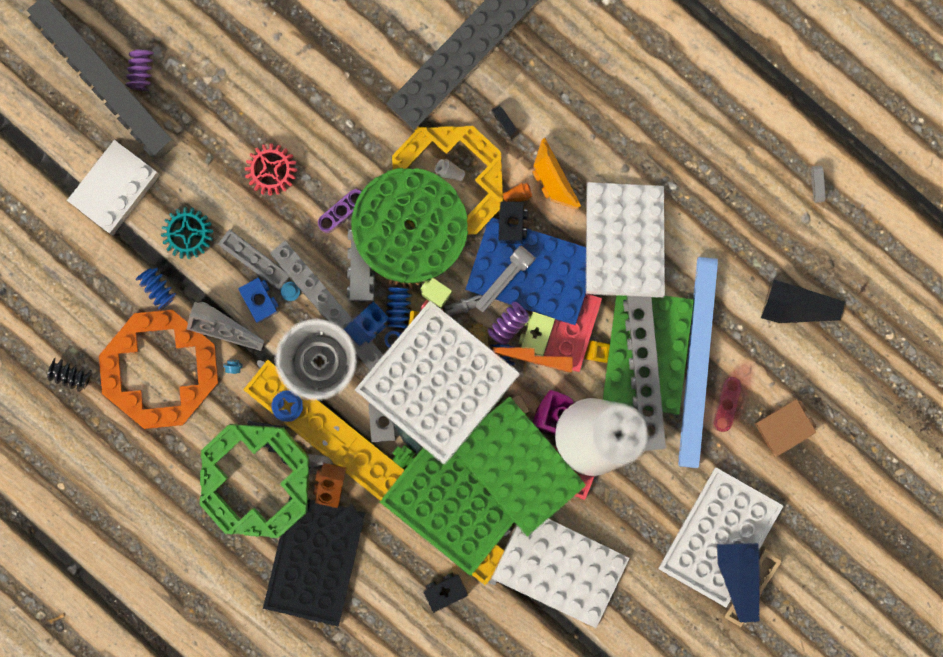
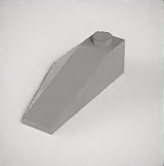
M194 302L187 330L259 351L262 350L264 340L214 307L209 306V304Z

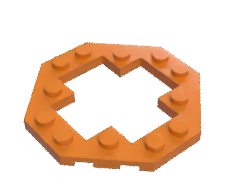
M174 310L134 313L99 355L102 394L144 429L184 425L219 383L215 344L203 334L187 330L188 322ZM174 329L176 348L195 347L199 385L179 387L181 406L143 409L142 390L122 391L119 354L138 352L137 333Z

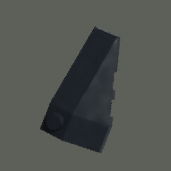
M772 280L770 281L761 319L776 323L840 321L845 302L792 284Z

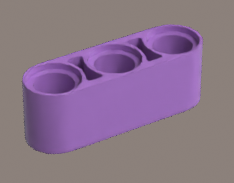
M358 189L350 191L326 211L318 220V226L321 231L331 233L350 218L355 203L351 201L352 196L355 194L360 195L362 191ZM339 207L347 208V213L344 216L337 215ZM325 219L332 220V226L328 229L322 227V222Z

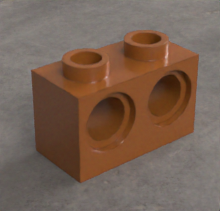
M323 463L322 470L317 471L315 481L319 482L315 483L313 495H316L315 503L338 508L346 467Z

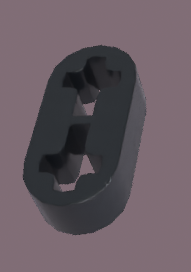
M500 105L494 107L491 111L511 140L517 137L519 132Z

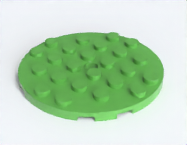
M398 168L374 178L363 189L353 209L351 230L358 253L375 272L393 281L419 283L438 277L455 263L467 239L468 218L464 204H462L456 190L446 180L427 170ZM408 220L413 221L415 228L407 230L404 223Z

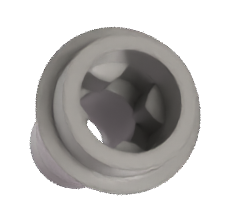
M448 159L439 160L435 168V172L443 178L462 181L465 176V171Z

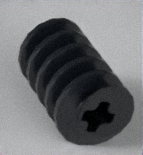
M56 358L53 359L48 370L47 378L49 381L55 378V383L59 384L62 381V385L66 387L69 384L70 389H74L77 386L78 392L87 387L92 370L84 374V367L77 371L76 364L71 369L70 362L63 366L62 359L58 363H55Z

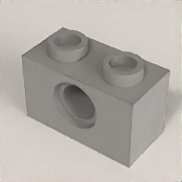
M369 403L371 441H395V436H399L398 426L394 425L389 419V425L382 428L378 421L385 415Z

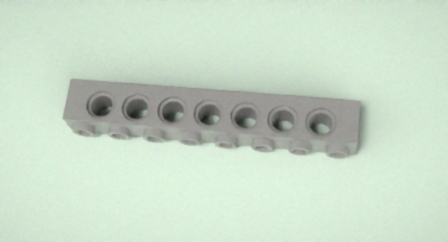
M286 241L282 242L270 252L271 256L327 322L335 324L346 333L344 328L353 319ZM348 335L354 346L355 354L371 371L383 357V354L372 341L370 343L365 341L359 346Z
M626 296V300H623L624 312L628 311L625 327L626 331H630V339H627V348L632 352V358H629V368L634 373V377H631V388L635 389L636 397H632L633 408H637V412L643 418L646 426L652 425L655 429L652 436H647L643 451L666 449L651 297ZM635 309L643 311L644 316L642 319L634 318L633 312ZM641 328L645 331L643 339H638L635 336L636 329ZM639 348L647 350L646 358L638 357L637 350ZM641 367H646L649 370L647 378H642L639 375ZM643 386L650 388L651 394L649 397L641 395V388ZM645 406H650L653 409L650 417H646L642 412Z

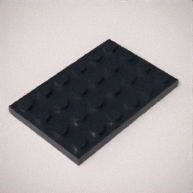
M308 499V512L279 538L263 609L339 627L364 520L336 543L332 544L321 528L344 511L346 507L338 506V508L317 504L315 503L316 500ZM359 511V513L365 519L366 512Z

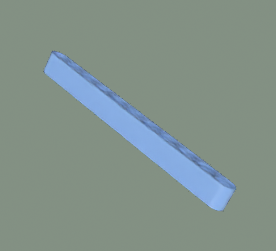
M698 257L678 460L679 467H699L718 259Z

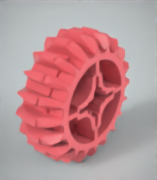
M264 144L262 145V152L255 148V151L258 153L256 156L250 153L253 161L246 160V163L251 165V167H245V171L251 172L246 175V178H253L249 185L256 184L254 187L255 191L262 188V195L266 193V190H268L269 196H272L273 190H275L277 195H280L279 188L286 192L287 189L284 185L292 186V183L288 181L289 178L292 180L296 179L294 175H291V173L297 172L296 168H291V166L296 165V161H289L293 158L292 154L285 156L288 152L286 148L280 152L281 145H277L276 150H274V145L270 144L267 150ZM277 155L282 159L270 162L265 156ZM259 160H261L264 167L259 172L260 174L256 176V166ZM266 162L269 164V166L271 165L272 168L273 166H275L274 173L277 177H274V175L270 172L269 174L266 173L268 172V166L266 165ZM286 163V174L281 180L278 172ZM271 177L277 184L267 185L260 181Z

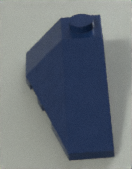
M759 543L718 544L717 564L739 622H760Z

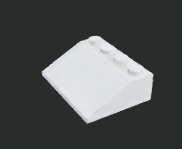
M114 140L67 201L109 234L114 235L160 174Z

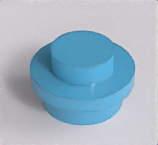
M287 282L281 288V295L287 301H294L299 297L300 289L294 282Z
M229 359L227 363L223 364L226 373L237 374L241 372L243 364L239 363V360Z

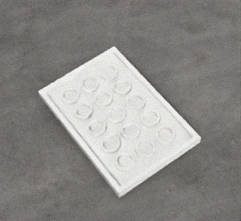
M587 182L586 294L664 297V186Z
M715 467L658 569L727 608L731 597L717 564V545L759 543L760 549L783 505Z
M547 519L528 537L516 525L491 578L597 628L630 558Z

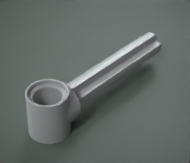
M522 245L519 246L510 257L511 264L475 306L480 311L485 312L520 270L525 271L534 262L536 257Z

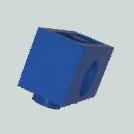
M258 277L238 288L256 323H260L278 313L276 308L279 305L274 297L270 298L267 292L270 288L265 280L261 281ZM264 295L265 302L262 305H257L255 303L256 296Z

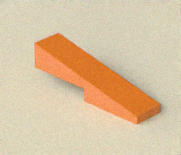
M492 348L495 354L572 373L573 357L534 356V348Z

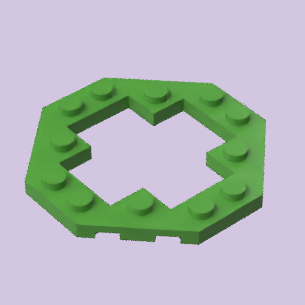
M229 424L201 450L200 506L225 534L279 538L308 512L309 456L284 428ZM241 440L253 454H256L263 446L269 443L293 470L280 483L292 499L268 521L262 517L255 507L240 519L216 492L229 479L216 463Z

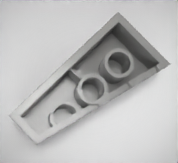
M348 229V240H351V248H348V259H351V267L347 269V278L350 279V286H347V298H350L351 302H375V271L366 264L358 253L353 241L352 230Z

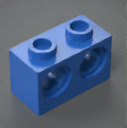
M373 301L344 330L361 346L365 341L370 343L376 337L374 333L379 334L386 327L384 323L389 317Z

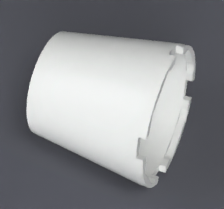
M308 320L294 326L283 336L276 354V366L281 380L293 393L307 399H324L340 392L352 378L356 365L355 349L348 335L340 327L324 320ZM318 357H322V360L325 361L324 365L321 364L322 367H318V364L315 363Z
M587 398L576 401L562 413L557 423L555 440L559 454H561L573 471L586 476H598L637 459L645 448L647 429L643 418L633 408L602 399Z

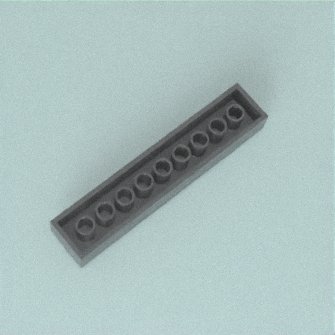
M38 0L27 9V12L30 14L29 20L39 30L43 29L41 33L51 44L56 43L53 47L64 58L68 57L67 63L77 73L81 72L79 76L89 87L94 86L91 90L102 101H107L105 106L114 115H119L117 119L127 130L129 128L132 129L130 134L139 144L142 142L145 144L142 148L152 158L156 156L159 160L162 159L177 145L49 0Z
M485 0L386 103L387 107L415 132L542 0Z

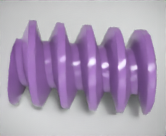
M136 49L129 53V56L134 59L128 60V63L132 66L128 67L127 71L132 74L126 77L131 81L126 83V87L137 91H150L145 86L151 85V83L145 79L151 77L146 71L152 70V67L148 66L147 63L153 62L152 59L148 58V55H153L154 52Z
M517 302L511 303L512 307L507 308L508 313H502L503 318L499 317L497 319L498 324H492L493 329L488 328L490 337L500 344H508L510 339L519 332V329L524 327V323L529 321L528 313Z

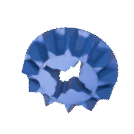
M282 391L274 397L272 412L276 418L281 421L290 422L301 415L303 403L299 395L292 391ZM284 398L288 403L295 402L290 407L292 414L287 409L280 410L284 406Z

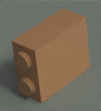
M797 399L792 400L754 423L774 457L779 456L817 433L815 431V428H817L812 418L808 419L805 414L807 410L801 401L798 402Z

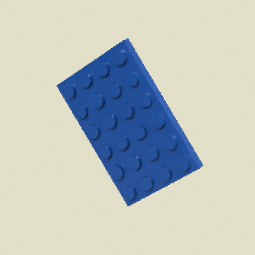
M492 218L487 223L465 290L483 296L511 264L510 257L522 245L536 259L525 271L520 270L495 300L512 305V302H517L525 310L576 326L586 296V247L527 229V239H523V244L500 243L498 240L499 219ZM511 223L508 224L510 227H516V226H517V225H514V224H511Z

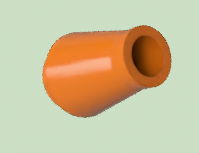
M520 183L503 193L505 202L528 201V198L532 197L528 183Z

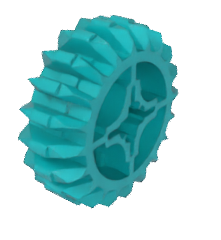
M184 207L183 214H181L179 209H176L177 216L170 213L169 215L172 220H164L169 224L168 227H161L167 231V233L161 234V237H167L163 244H170L166 249L167 251L174 249L173 256L180 252V259H183L185 254L187 259H191V253L198 258L199 254L197 251L200 250L204 254L205 250L202 247L210 248L206 241H213V238L208 236V234H212L214 231L207 229L212 223H204L208 217L205 215L200 218L202 215L200 210L195 215V208H191L190 213H188V209ZM189 218L197 220L201 224L202 229L191 228ZM183 219L182 227L172 232L176 223ZM187 227L190 232H194L189 235L188 240L186 236L181 235ZM202 235L200 242L191 248L192 240ZM173 237L182 238L185 249L178 247L174 243Z

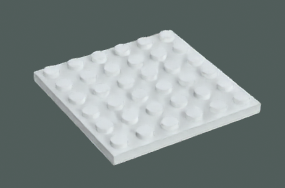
M429 301L356 387L355 391L445 465L520 376V373L434 303Z

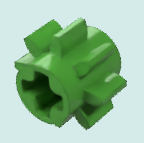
M406 445L402 448L397 446L392 453L395 455L392 460L404 469L406 465L409 466L413 461L415 453Z

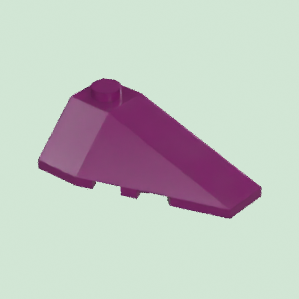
M549 390L536 409L533 424L539 431L555 436L558 420L562 413L574 404L573 400L567 395Z

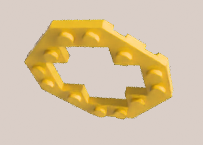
M474 126L419 127L392 155L393 169H407L432 142L447 155L461 141L487 166L475 179V182L488 194L467 216V235H477L500 211V202H503L501 151ZM406 221L413 229L415 228L413 221Z

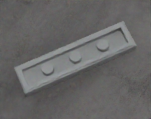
M230 229L218 243L219 246L279 291L290 278L280 266Z

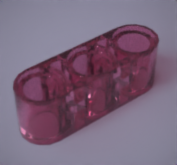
M736 377L726 378L721 386L713 418V427L718 432L728 431L733 423L741 391V382ZM730 380L736 383L734 391H730L727 388V383ZM725 399L730 400L732 403V407L729 410H725L722 406V402ZM720 418H724L727 421V426L724 429L719 428L717 425Z

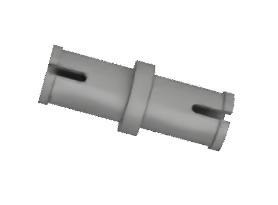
M478 294L467 299L461 298L458 302L445 305V312L448 316L462 312L468 313V310L477 308L475 305L482 296Z

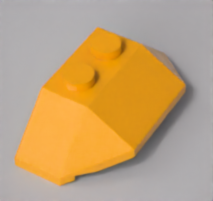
M543 138L535 159L532 174L537 182L540 181L543 185L541 191L546 199L549 198L551 202L570 208H581V204L546 138Z

